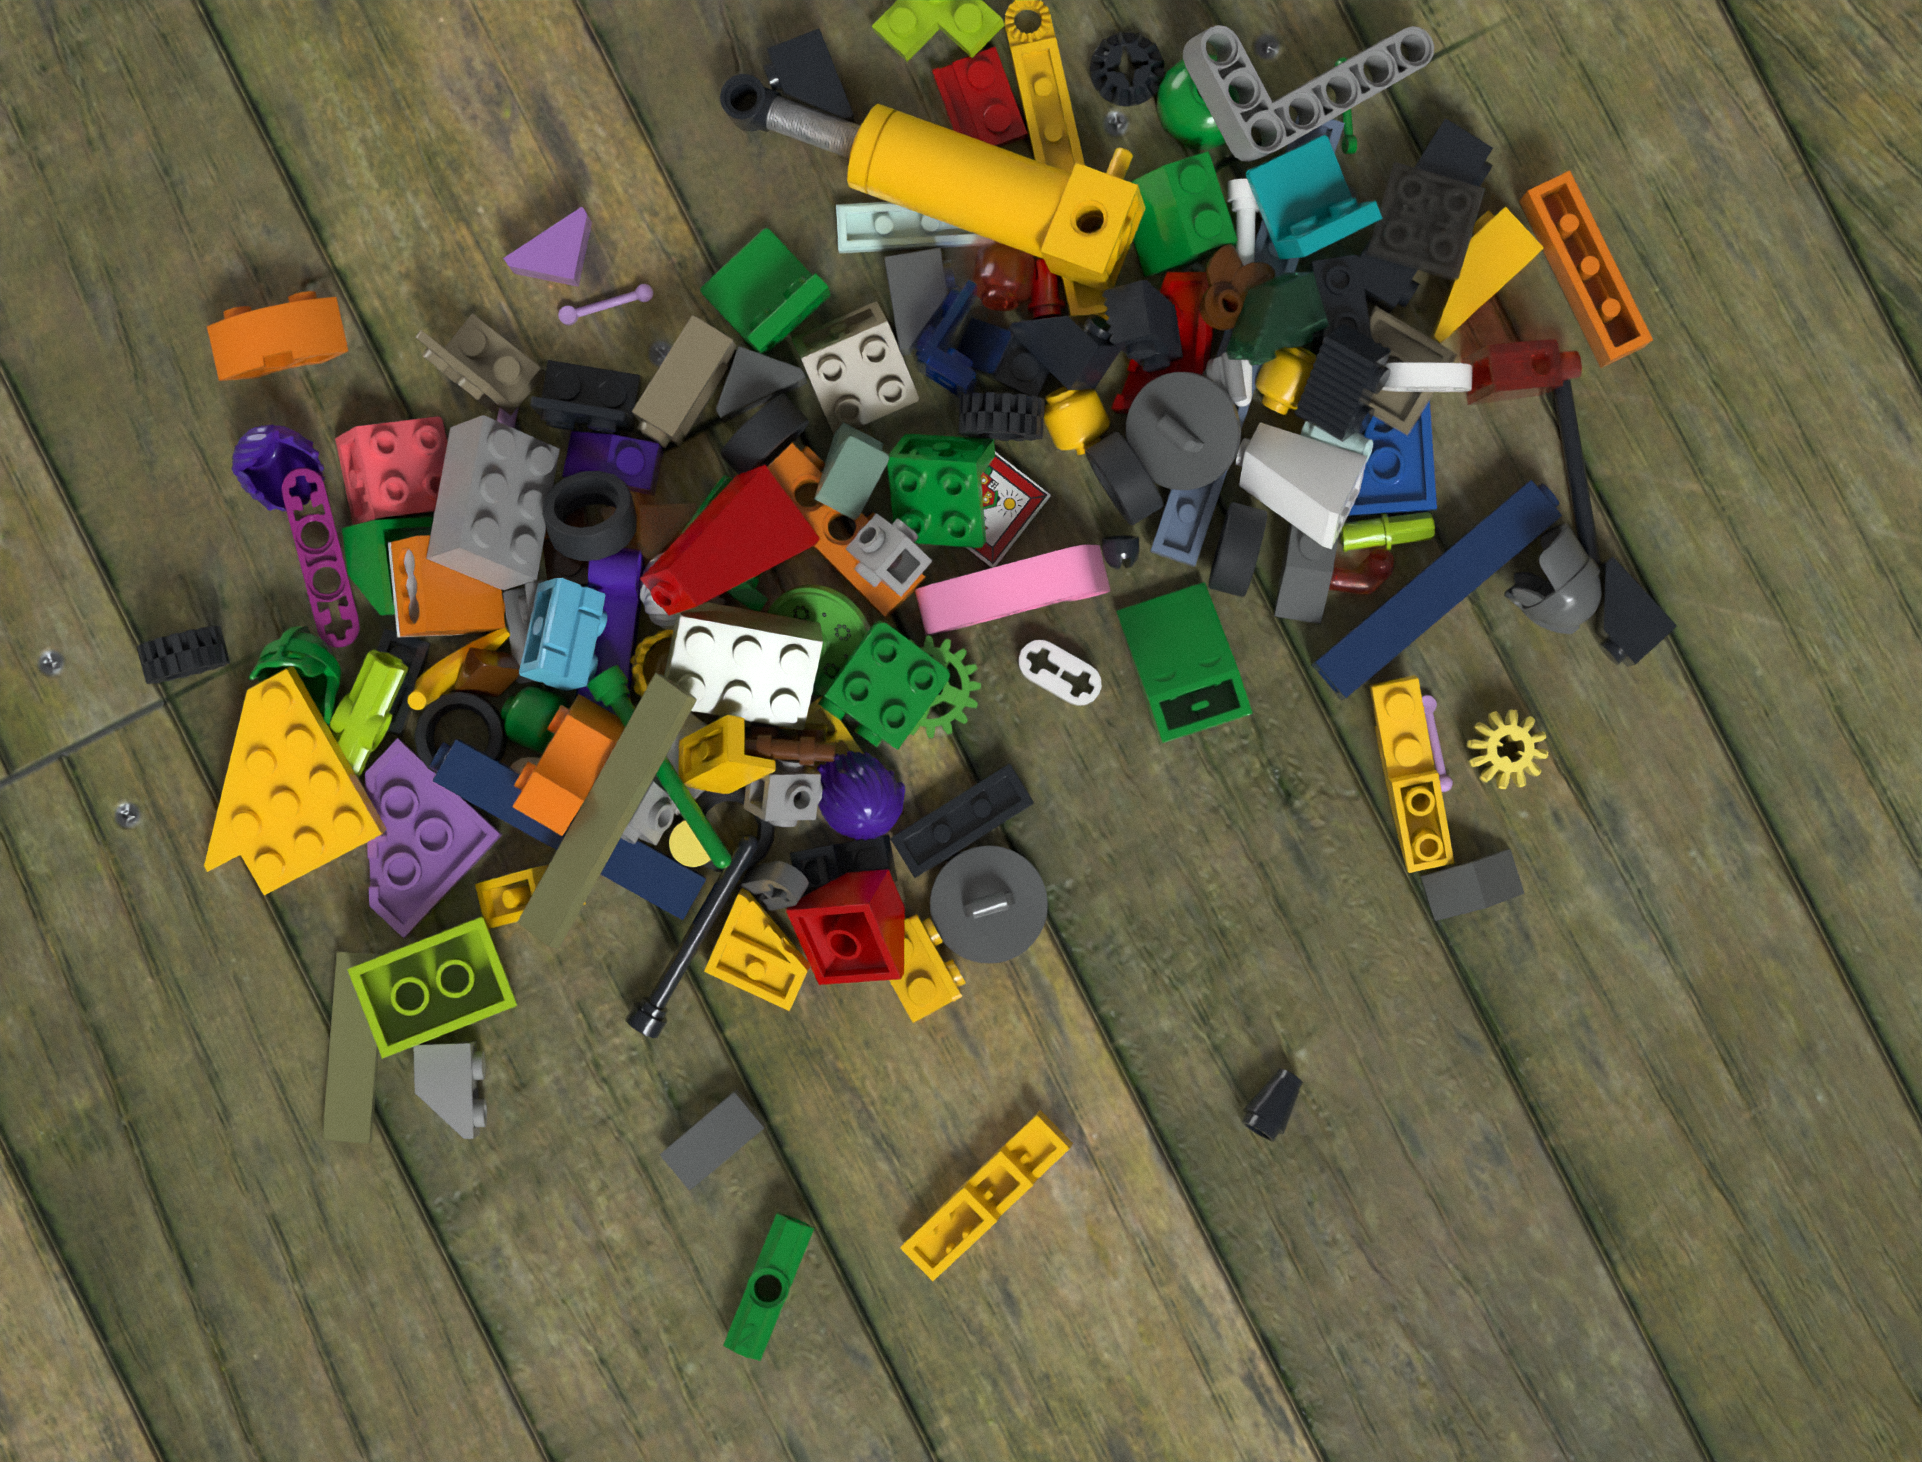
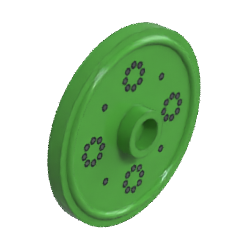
M806 584L793 587L779 596L767 612L769 614L821 624L823 645L815 681L821 673L834 679L870 630L865 616L849 598L834 589L822 585ZM812 690V695L821 696L815 690Z

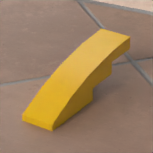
M1040 1110L901 1245L900 1249L934 1281L999 1220L1001 1215L1035 1184L1037 1179L1057 1162L1074 1143Z

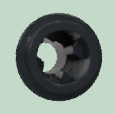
M1279 1068L1276 1074L1272 1076L1243 1109L1246 1115L1241 1123L1260 1137L1274 1142L1278 1134L1285 1133L1303 1081L1289 1071Z

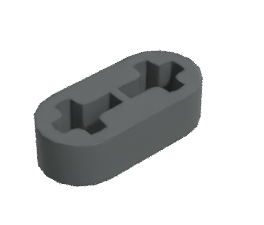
M773 861L755 865L748 869L738 884L737 891L740 892L742 888L749 891L765 911H772L795 906L809 886V882L802 872L782 861Z

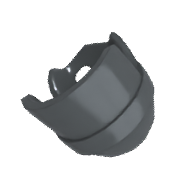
M1564 523L1545 532L1540 539L1544 551L1539 556V563L1548 579L1545 581L1541 577L1529 572L1514 573L1515 584L1504 592V596L1540 627L1557 633L1573 634L1580 628L1582 623L1594 614L1599 606L1602 594L1600 578L1598 576L1600 568L1594 559L1587 555L1570 526Z

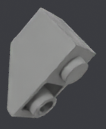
M477 1041L421 1043L413 1046L415 1094L463 1139H474L479 1136L480 1127H486L487 1103L486 1099H479L478 1080L485 1079L486 1062L484 1051H477Z

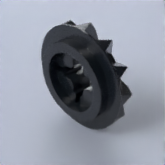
M1119 31L1117 34L1103 39L1093 53L1090 63L1091 81L1101 97L1112 104L1124 107L1140 105L1152 98L1158 91L1164 77V59L1156 43L1145 38L1140 32L1125 33ZM1123 51H1126V55L1129 56L1131 63L1146 64L1134 71L1132 87H1129V82L1125 79L1123 73L1108 72L1113 70L1114 67L1120 66Z

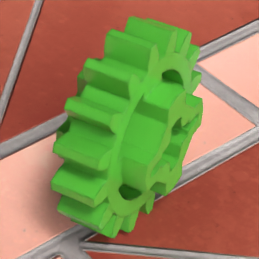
M926 636L924 647L920 649L933 656L932 658L945 668H947L948 663H951L960 676L962 690L951 686L947 682L943 687L941 695L935 698L910 735L914 736L919 727H925L928 738L933 739L935 727L942 726L947 735L952 734L950 722L956 719L965 725L968 719L962 712L965 707L976 709L978 703L969 697L970 692L981 689V683L969 681V676L977 671L976 664L967 666L962 664L967 654L964 648L955 654L949 652L951 640L945 639L941 647L938 648L934 647L932 637ZM942 703L955 706L942 717L927 719L931 708Z

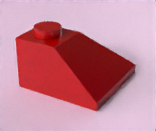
M889 869L846 873L800 898L795 906L787 907V915L819 985L902 979L904 975L905 907Z

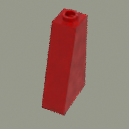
M766 465L736 475L640 579L651 592V596L656 604L663 608L668 616L697 607L816 545L820 537Z

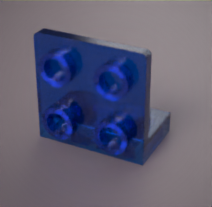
M971 279L967 281L963 289L957 285L954 286L941 307L943 310L941 315L943 320L937 328L930 324L915 347L918 350L915 355L918 357V372L958 398L961 395L963 396V394H971L975 388L976 373L971 368L973 362L953 348H949L946 353L943 350L977 299L978 284Z

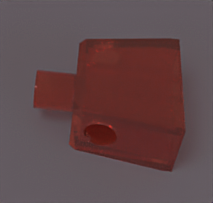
M1556 339L1492 344L1462 359L1463 364L1472 365V390L1466 391L1468 405L1544 395L1563 386V381L1566 379L1579 378L1582 372L1579 352L1577 350L1559 352V345Z

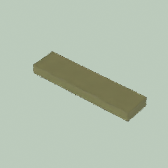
M338 951L336 955L322 1140L355 1143L372 1142L379 1050L347 969L383 954Z

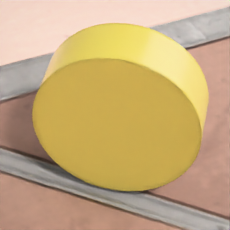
M686 821L679 823L673 829L669 839V847L673 857L679 863L689 867H697L711 860Z

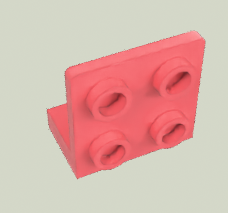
M441 417L356 426L335 438L353 525L372 520H386L394 517L435 512L447 449V438Z

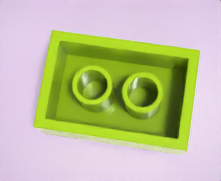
M484 915L347 969L382 1059L513 1008L518 1004Z

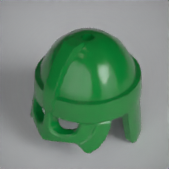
M307 626L290 627L282 634L280 639L264 647L256 666L249 676V680L258 678L260 683L278 672L294 666L324 721L329 726L333 714L335 696L340 686V665L330 646L321 638L310 634Z

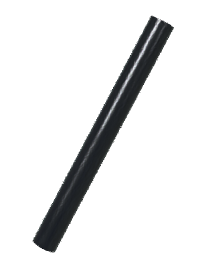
M1561 380L1553 382L1552 387L1577 536L1587 555H1590L1597 565H1600L1601 559L1571 380Z

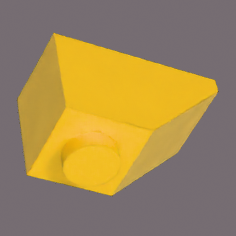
M549 865L523 870L475 884L482 916L484 915L489 929L518 922Z

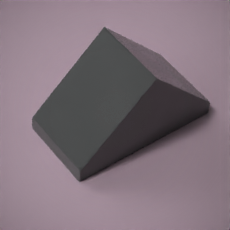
M739 346L716 410L722 422H727L773 400L781 394H786L807 384L806 377L801 368Z
M1511 849L1420 876L1434 921L1485 909L1525 894Z

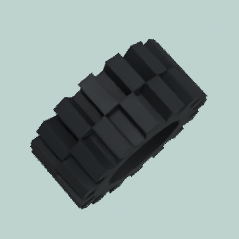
M994 392L963 394V396H960L958 434L963 437L987 438L1001 441L1040 440L1043 438L1045 400L1037 396H1026L1025 394L1011 395V393L996 394Z
M217 625L170 634V636L156 638L153 641H147L137 646L146 684H156L172 681L177 678H185L230 664L221 626Z

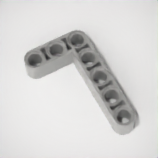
M1217 25L1210 27L1191 38L1184 47L1183 60L1230 151L1241 161L1251 162L1279 150L1426 66L1433 57L1434 44L1431 36L1424 29L1415 26L1405 28L1273 102L1239 38L1233 30L1226 26ZM1206 42L1213 45L1216 49L1217 61L1211 59L1207 54ZM1401 44L1408 50L1409 61L1401 53ZM1364 64L1367 65L1372 72V82L1368 80L1364 74ZM1229 84L1238 91L1240 96L1239 104L1231 99L1228 92ZM1327 85L1334 90L1336 103L1329 99L1326 92ZM1289 106L1297 111L1299 124L1294 123L1290 118ZM1252 127L1257 129L1261 135V146L1257 145L1252 139Z

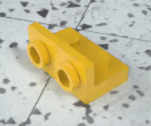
M917 913L905 920L904 975L902 979L889 980L912 1023L961 998L962 994L958 987L966 984L954 960L951 959L944 963L935 947L942 943L943 940L930 917L921 921Z

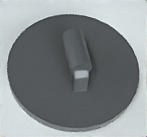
M1174 372L1152 380L1137 394L1127 416L1126 439L1153 482L1173 490H1192L1214 482L1229 469L1239 449L1241 424L1233 400L1218 383L1198 373Z
M998 846L971 848L952 858L938 874L930 897L932 921L943 942L959 956L978 963H1000L1013 959L1025 952L1040 935L1046 921L1048 909L1046 889L1035 867L1020 854Z

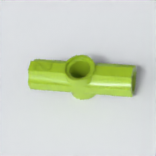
M376 650L368 652L351 692L347 693L338 705L329 727L333 731L334 738L358 779L365 768L371 751L378 747L392 720V714L389 711L409 669L401 659L389 653Z

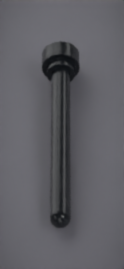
M747 834L740 839L731 855V864L722 870L649 997H643L641 1002L634 1003L625 1021L636 1031L651 1038L659 1037L667 1023L665 1015L668 1010L665 1006L758 847V840L755 836Z

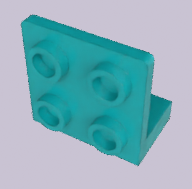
M1326 135L1316 137L1246 172V178L1279 259L1305 257L1383 219L1376 201L1357 203L1356 198H1352L1329 138Z

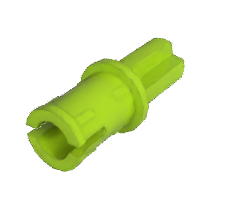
M1429 512L1388 517L1387 513H1381V518L1344 523L1340 531L1343 552H1348V550L1384 546L1385 550H1391V545L1431 540L1435 535V525L1433 517Z

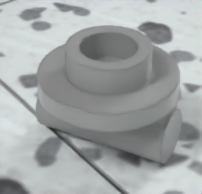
M1226 352L1220 357L1209 359L1206 370L1203 371L1202 375L1218 383L1229 394L1233 402L1247 399L1240 352Z

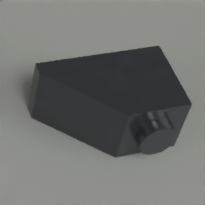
M820 28L767 48L771 63L763 65L772 90L777 91L781 89L785 99L803 104L812 109L814 108L823 113L825 112L828 115L836 116L839 119L847 120V122L855 123L853 112Z
M1096 314L1012 322L1008 329L1068 390L1095 389L1121 351L1109 341L1112 335L1108 332L1111 326L1106 323L1107 320Z
M1611 557L1599 565L1600 573L1598 576L1600 578L1602 594L1599 606L1596 609L1595 633L1602 639V642L1599 644L1602 652L1616 665L1623 662L1629 667L1636 665L1671 633L1677 625L1614 557Z

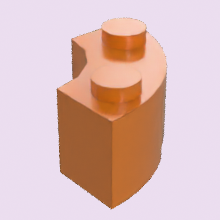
M307 291L289 296V303L253 311L250 306L225 310L223 312V320L207 326L219 381L260 378L285 369L322 364L348 352L337 297L317 298L315 291Z
M578 694L570 709L561 705L547 730L554 733V736L537 765L529 761L527 762L514 784V787L521 790L513 808L563 836L625 729L618 716Z

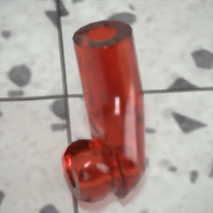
M1378 548L1373 550L1354 570L1334 567L1329 590L1365 595L1373 593L1393 573V555L1386 549Z

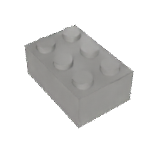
M485 415L450 427L426 559L501 590L537 580L546 530L542 514L543 503L554 484L559 449Z

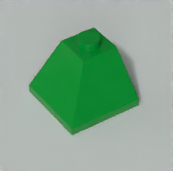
M434 517L372 520L342 528L347 574L380 616L395 615L388 543L414 536L431 535Z

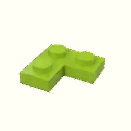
M897 0L872 25V28L876 35L908 62L939 29L973 58L1005 24L1002 17L982 0Z

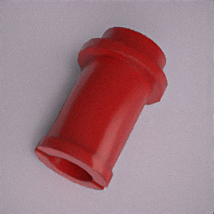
M1044 259L1036 260V265L1033 261L1027 263L1032 303L1028 305V311L1033 313V319L1061 317V309L1065 308V302L1059 299L1057 275L1049 271Z

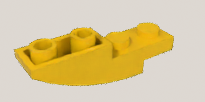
M1416 675L1369 684L1377 725L1375 726L1381 763L1407 872L1411 873L1454 864L1439 774L1434 767L1419 679Z

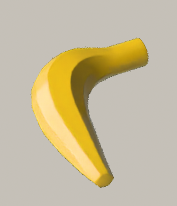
M505 626L503 629L492 631L432 665L416 680L414 691L408 696L409 706L415 710L423 709L441 695L449 694L453 691L469 648L496 651L511 635L509 629Z

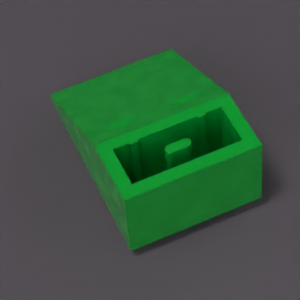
M1205 582L1116 611L1159 745L1253 714L1239 669Z

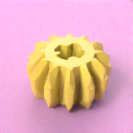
M1508 710L1505 723L1497 711L1488 714L1492 729L1481 722L1476 723L1473 727L1475 732L1483 737V740H1468L1466 746L1472 750H1480L1481 756L1470 759L1468 763L1470 767L1480 766L1485 763L1487 767L1479 777L1482 782H1488L1497 772L1496 784L1498 789L1507 788L1510 775L1518 788L1526 785L1523 770L1534 777L1539 776L1541 773L1539 766L1531 761L1532 758L1546 759L1548 757V751L1534 749V743L1546 739V734L1543 731L1532 735L1528 733L1535 723V719L1531 716L1526 717L1517 726V710ZM1502 737H1504L1507 743L1515 742L1518 751L1511 753L1515 757L1512 762L1508 756L1499 757L1497 753V747L1503 746L1499 742Z

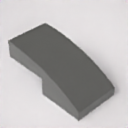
M736 1089L659 1155L690 1191L763 1130L767 1124Z

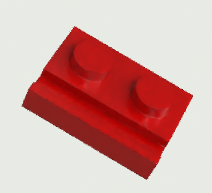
M996 47L979 52L973 58L968 56L940 69L939 67L932 69L933 78L953 131L997 147L1027 138L1026 128Z

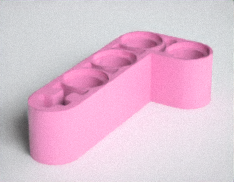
M1079 545L916 589L915 593L925 635L930 636L1063 601H1076L1098 596L1111 590L1100 545Z

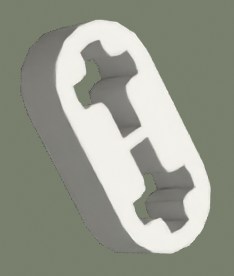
M1386 363L1385 367L1391 370L1390 376L1382 389L1385 391L1464 392L1472 390V365Z
M1034 640L1026 644L1021 650L1018 659L1019 669L1022 675L1029 681L1076 706L1087 705L1093 702L1099 695L1102 687L1101 677L1098 671L1086 662L1045 640ZM1041 649L1047 650L1049 652L1047 660L1060 668L1056 675L1046 669H1041L1038 674L1032 673L1030 671L1032 663L1026 659L1028 653L1038 654ZM1063 671L1074 677L1080 676L1082 672L1089 674L1088 684L1093 687L1092 693L1082 692L1079 697L1073 696L1070 693L1073 686L1060 678Z

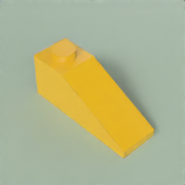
M1507 207L1502 209L1496 216L1488 210L1468 229L1474 236L1463 249L1430 336L1431 339L1439 344L1445 341L1544 249Z

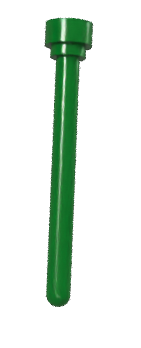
M616 665L592 679L587 684V687L597 702L602 701L606 707L611 706L624 727H626L635 711V707L627 696L630 693L626 686L629 680L620 666ZM666 756L656 773L657 778L713 864L720 869L727 868L732 860L730 853Z

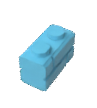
M554 578L538 583L519 670L520 676L537 682H544V684L560 690L569 691L587 686V683L595 675L598 666V658L596 655H593L596 640L603 632L607 623V613L603 610L606 595L588 587H581L580 584L563 578Z

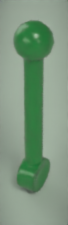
M1342 57L1337 59L1334 67L1348 60V58ZM1349 109L1342 113L1343 123H1345L1343 127L1342 151L1344 154H1355L1357 151V138L1353 135L1352 111Z

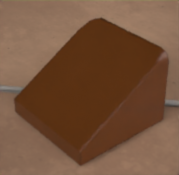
M470 647L454 689L457 692L498 698L520 675V665L510 653Z

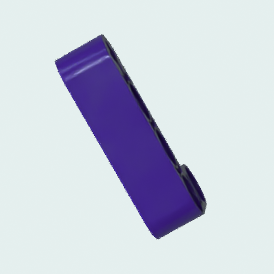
M622 548L614 555L600 560L589 561L588 586L606 595L603 610L607 613L606 626L601 635L597 637L593 655H596L598 658V666L592 679L609 668L619 665L629 680L626 686L631 692L632 663H630V659L635 655L642 604L640 599V578L645 570V562L641 550ZM587 686L578 689V694L617 716L611 706L606 707L602 701L597 702Z

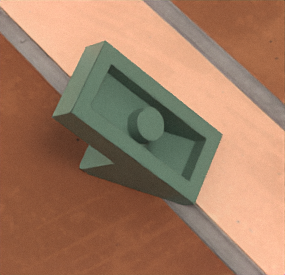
M843 422L834 434L814 499L856 520L860 516L888 463L889 455L882 451L884 443Z

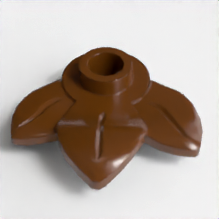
M1227 244L1218 249L1206 267L1209 288L1204 292L1200 301L1201 317L1209 326L1219 330H1229L1236 327L1247 335H1258L1267 331L1276 322L1272 311L1265 304L1272 297L1276 289L1277 277L1275 269L1263 262H1251L1244 266L1232 244ZM1222 299L1227 304L1228 312L1222 306Z

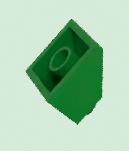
M1209 151L1163 165L1131 181V183L1139 186L1146 207L1133 239L1145 278L1211 258L1218 249L1227 244H1232L1235 248L1238 240Z

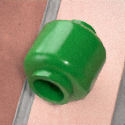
M527 686L519 691L516 696L511 695L506 700L501 712V719L505 722L507 738L514 744L543 754L554 736V733L547 730L561 705L570 709L568 701L562 696L536 686Z

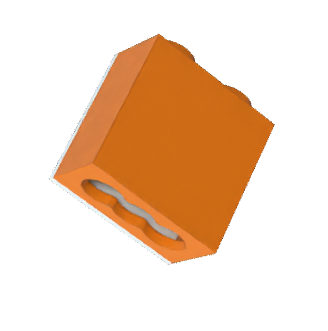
M430 535L414 536L388 543L397 637L468 635L505 628V603L502 598L501 589L426 559Z

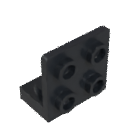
M548 360L542 398L532 396L530 406L540 416V420L546 421V426L563 430H574L575 423L587 425L588 428L592 429V433L620 436L621 431L633 432L635 415L632 411L638 403L642 377L638 374Z

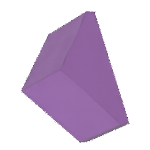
M580 207L503 259L514 274L579 287L592 222L583 207Z

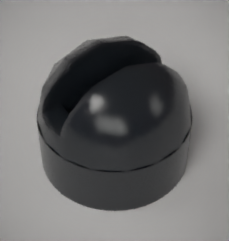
M1117 535L1102 538V553L1110 567L1118 570L1123 563V566L1128 569L1138 560L1140 552L1139 536Z

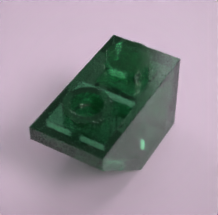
M1285 272L1249 289L1226 349L1228 360H1248L1249 365L1269 362L1277 357L1276 350L1285 346L1286 348H1294L1305 345L1313 340L1312 333L1329 326L1314 273Z

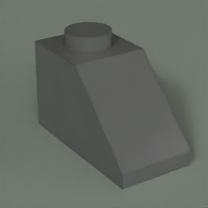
M940 248L884 257L899 350L902 356L911 354L947 304V289L956 287L951 259L942 261Z
M1291 523L1288 524L1274 617L1316 624L1321 623L1333 574L1338 537L1332 549L1321 546Z

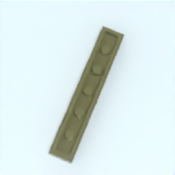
M655 673L517 922L549 947L559 948L697 701L696 697L666 676Z

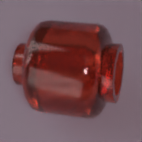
M997 241L987 244L978 250L974 261L972 289L985 307L996 311H1012L1019 304L1029 299L1032 293L1035 270L1033 255Z

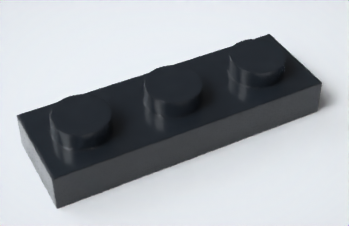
M1009 763L891 837L890 840L914 878H917L1034 804V801Z

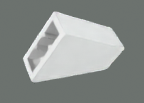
M1260 423L1252 439L1244 438L1238 450L1236 465L1242 466L1239 486L1321 546L1332 549L1360 492L1367 456Z

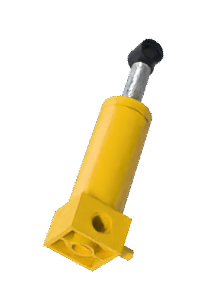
M735 75L728 79L721 88V106L735 126L741 130L750 132L757 130L765 132L769 130L776 131L849 158L848 187L1043 258L1051 273L1102 292L1114 288L1146 209L1139 186L1124 180L1133 157L1132 153L1124 148L1119 147L1115 149L1106 173L1079 163H1075L1072 173L878 103L870 110L862 125L858 126V124L847 122V120L839 119L836 116H831L825 112L823 113L814 108L812 109L803 104L781 97L780 92L764 87L760 80L753 75ZM749 94L757 95V102L752 109L744 112L737 110L738 102L742 97ZM1092 226H1101V228L1094 233H1086V231Z

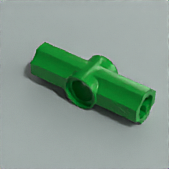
M776 1213L723 1343L724 1347L746 1358L762 1360L814 1232V1226L790 1215ZM766 1274L774 1275L781 1282L782 1292L774 1298L762 1296L756 1287L757 1279Z

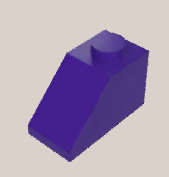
M571 431L562 477L565 478L584 471H602L614 474L627 484L629 491L655 496L664 450L659 443L613 434Z

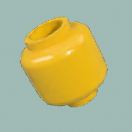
M1289 341L1286 342L1284 347H1272L1268 351L1255 381L1258 391L1264 394L1261 403L1283 415H1286L1289 408L1296 410L1317 355Z
M1063 386L1046 396L1045 399L1048 404L1045 405L1044 424L1057 449L1065 451L1075 449L1077 455L1086 454L1085 450L1101 441L1100 436L1109 429V416L1095 389L1068 390Z

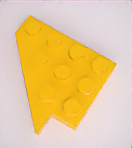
M294 666L278 672L247 690L204 867L208 872L241 855L263 895H266L382 835L387 830Z

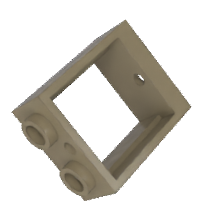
M691 316L632 411L640 422L637 428L642 431L641 434L651 441L659 443L663 448H666L669 442L679 448L682 446L732 366L737 352L733 339L696 316Z

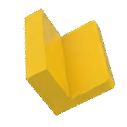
M726 715L679 740L678 775L688 788L730 794L776 771L775 760L744 755V718Z

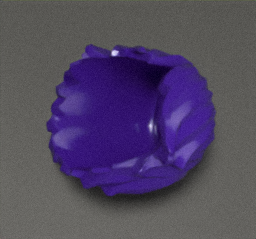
M272 424L249 429L234 447L233 465L231 468L234 475L240 482L241 487L269 511L272 509L286 511L282 495V483L285 476L291 470L297 467H308L318 472L323 481L325 479L322 472L324 465L318 459L320 452L313 448V442L285 426ZM305 475L296 477V485L289 488L291 495H299L302 504L307 505L309 500H311V492L317 489L316 482H307Z
M848 751L847 755L835 754L834 762H826L825 765L820 764L817 766L818 773L821 774L820 781L822 784V798L818 807L822 816L836 832L849 838L866 841L867 839H875L880 835H884L897 822L902 813L906 789L903 782H896L894 771H887L876 758L867 752L862 754L860 752Z

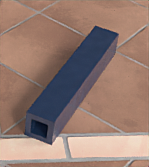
M1530 480L1312 663L1311 666L1340 700L1346 699L1558 520L1562 515L1556 509L1560 505L1556 496L1543 483L1537 486Z
M457 737L452 746L444 742L441 744L429 766L437 771L433 777V782L555 850H558L575 819L574 817L564 835L561 836L513 808L521 790L514 787L520 773ZM620 838L600 874L681 920H684L706 881L704 875L679 863L677 860L639 839L635 844H632Z

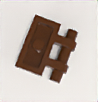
M752 722L751 727H744V755L770 760H799V765L814 766L815 761L834 762L837 731H827V726L817 723H805L804 730L779 729V726Z

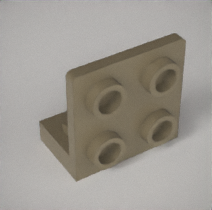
M877 301L791 338L833 435L843 422L856 429L919 400L888 320Z
M473 313L445 348L422 330L415 336L416 339L427 347L421 355L455 384L461 386L490 412H493L499 406L511 416L546 374L540 366Z

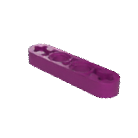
M297 467L285 476L282 483V495L317 632L320 638L328 645L335 648L345 647L351 644L358 636L360 630L359 617L329 499L321 475L314 469ZM305 475L307 482H316L317 489L313 490L310 494L313 508L323 504L325 512L308 513L296 519L294 510H304L301 497L299 495H291L289 488L296 485V477ZM311 521L323 523L329 531L328 541L318 548L307 546L301 538L302 528ZM322 567L334 568L341 577L339 587L331 593L320 592L313 584L314 573ZM345 595L348 603H339L338 608L341 618L343 620L350 619L352 626L345 628L346 636L337 638L334 631L326 632L324 625L331 623L329 606L319 610L317 602H332Z

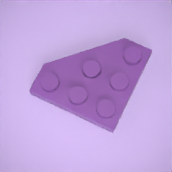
M397 738L365 772L367 795L387 828L382 835L367 842L370 863L369 906L403 938H407L503 834L464 798L433 782L435 773L426 767L421 758L409 746Z

